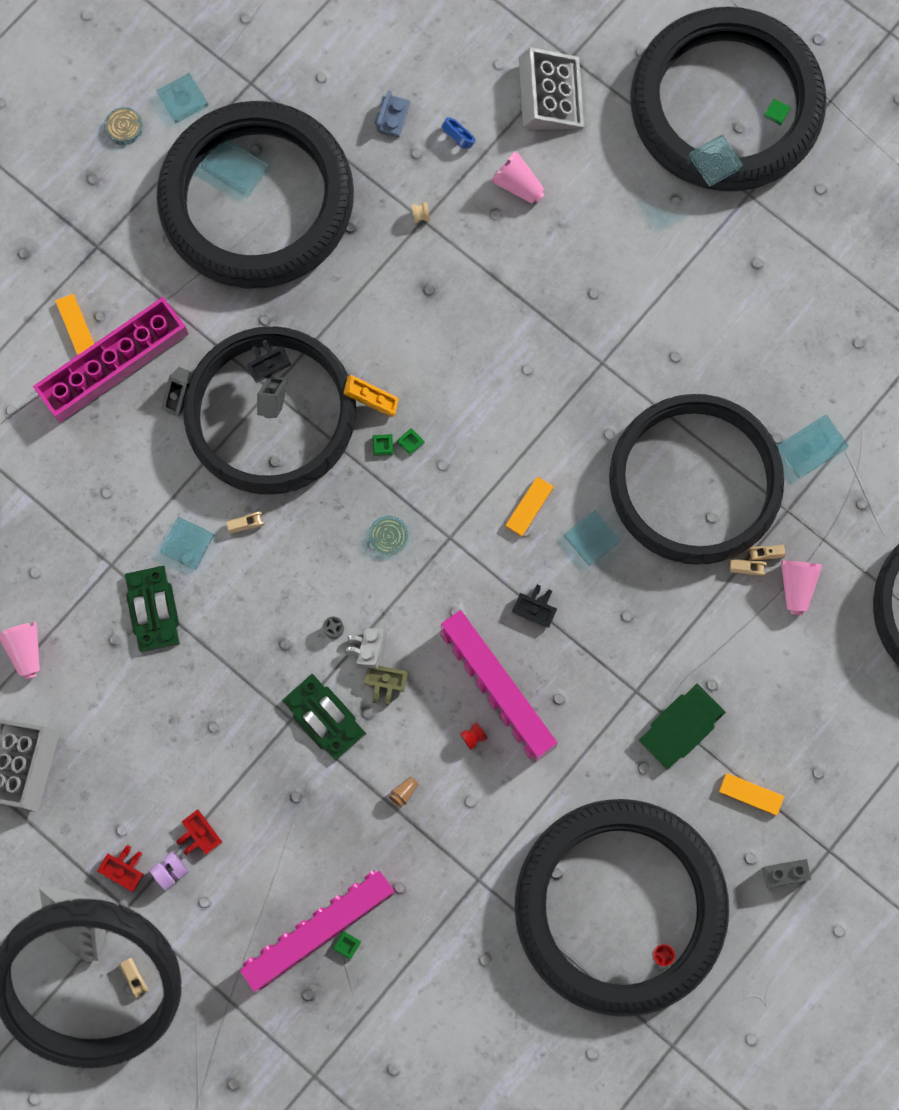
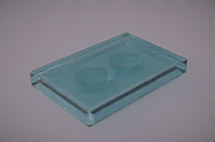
M226 140L209 152L201 163L200 168L248 198L268 171L269 165L233 142Z
M826 414L778 444L777 447L798 479L846 450L849 445Z

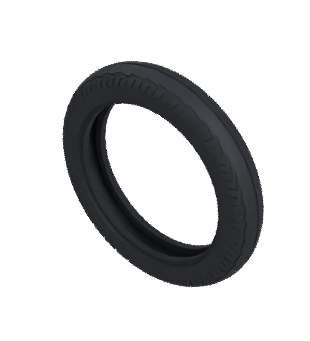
M714 7L687 14L666 26L644 50L635 68L631 84L632 116L638 135L648 152L662 167L676 177L695 186L710 190H750L765 186L785 176L813 148L820 135L826 113L824 77L819 63L808 45L797 33L781 21L762 12L741 7ZM715 41H735L762 50L783 68L792 84L796 101V113L792 126L774 145L750 156L735 158L719 157L692 147L680 138L670 126L663 112L660 100V84L662 79L677 58L694 47Z
M269 101L233 103L215 109L197 119L180 134L169 149L160 169L157 183L159 219L168 241L177 254L189 266L207 278L239 288L255 289L282 285L294 281L318 267L334 251L342 239L351 217L354 201V185L350 165L344 151L334 136L319 121L307 113L285 104ZM247 135H271L288 140L303 149L313 159L322 174L324 198L316 220L301 238L283 249L261 255H243L229 252L212 244L202 236L189 218L187 194L196 168L212 150L234 138Z
M609 799L586 804L568 812L551 824L536 840L524 860L518 877L515 892V919L522 947L531 965L543 981L561 997L583 1009L599 1014L624 1017L653 1013L675 1004L690 994L706 978L716 963L725 942L729 923V897L726 881L715 854L703 837L691 825L674 813L651 803L630 799ZM610 831L639 833L667 847L685 867L696 896L695 927L683 954L670 968L660 975L635 984L623 985L603 982L577 969L568 961L556 945L546 914L548 885L559 861L581 841Z

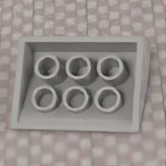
M529 47L519 56L523 128L534 130L584 128L579 57Z
M0 719V804L33 812L39 811L60 732L43 726Z
M44 885L39 887L42 908L65 900L95 899ZM71 927L51 932L77 956L86 961H98L106 941L105 930L98 928Z

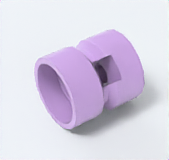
M173 851L163 859L164 863H157L149 870L165 891L175 884V879L180 880L189 873L186 866ZM170 867L174 869L171 873L168 870Z

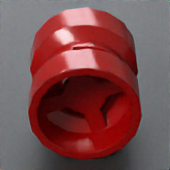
M477 722L471 725L470 731L464 730L460 733V736L470 750L477 746L476 742H484L488 739Z
M667 944L655 947L652 952L653 961L659 966L672 964L675 959L674 949Z

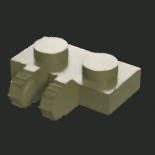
M378 666V669L367 668L364 685L375 687L372 703L379 701L380 688L388 689L385 696V705L390 706L393 690L405 691L408 671Z

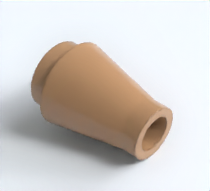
M409 776L407 780L391 791L390 800L398 807L406 805L415 788L419 785L418 782Z

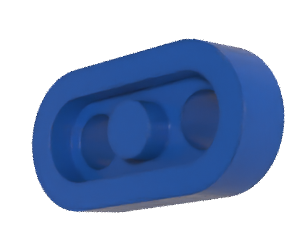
M447 117L442 123L444 133L451 136L458 146L463 149L473 146L476 141L475 137L457 120Z

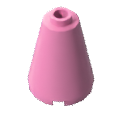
M516 151L491 180L497 186L531 204L534 201L538 203L545 195L543 193L544 187Z
M782 560L781 567L786 608L791 610L790 614L803 615V611H808L822 570V564Z
M36 621L31 623V627L30 623L8 628L3 631V635L2 631H0V642L19 676H24L25 679L37 676L36 672L40 671Z

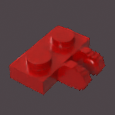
M199 809L181 821L188 832L182 835L176 843L181 845L191 836L196 841L184 850L186 856L199 846L205 855H208L223 843Z
M127 845L119 858L107 853L97 872L134 892L144 876V873L135 869L143 853L138 851L128 865L123 862L131 852V846Z

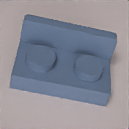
M388 90L386 96H383L381 99L380 107L382 109L376 115L375 124H377L378 132L400 138L410 107V100L392 96V91Z

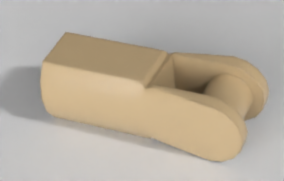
M255 512L226 521L229 533L233 534L264 526V522H262L260 517L262 513ZM253 519L254 523L248 525L247 520Z
M784 544L755 546L747 550L750 552L749 561L785 558ZM763 550V556H758V551Z
M730 559L729 572L763 577L766 576L764 566L767 563ZM751 565L756 566V571L751 570Z
M132 958L119 964L136 998L144 991L146 993L149 992ZM139 979L141 984L135 987L132 982Z

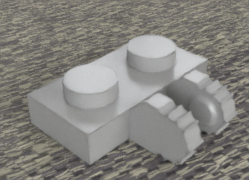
M365 628L363 638L349 636L348 643L361 647L360 649L346 647L344 653L349 656L358 657L356 664L359 668L378 669L386 637L385 629Z

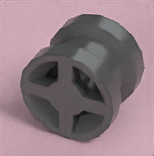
M332 616L324 621L323 630L327 637L338 639L344 633V625L341 619Z

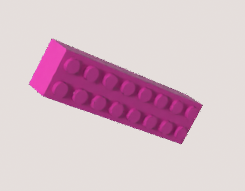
M161 297L39 381L33 388L60 424L189 333L165 298Z
M459 610L442 622L440 631L442 639L447 645L450 643L453 646V654L458 661L463 660L464 669L468 675L476 678V686L481 693H487L489 704L494 710L498 709L500 711V719L506 727L510 725L513 729V737L518 743H523L525 746L524 752L530 760L534 758L537 762L557 747L558 742L462 610Z
M375 870L371 871L364 877L366 880L359 885L356 882L347 889L349 893L343 897L338 895L333 898L328 908L324 909L321 907L312 914L314 918L309 921H301L295 926L296 930L291 934L286 932L277 939L279 942L276 945L269 944L260 951L261 955L259 957H251L242 964L243 968L240 972L253 991L259 992L396 894L379 870L377 873Z

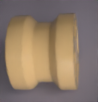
M423 202L421 205L411 204L414 223H419L421 220L430 221L427 202Z

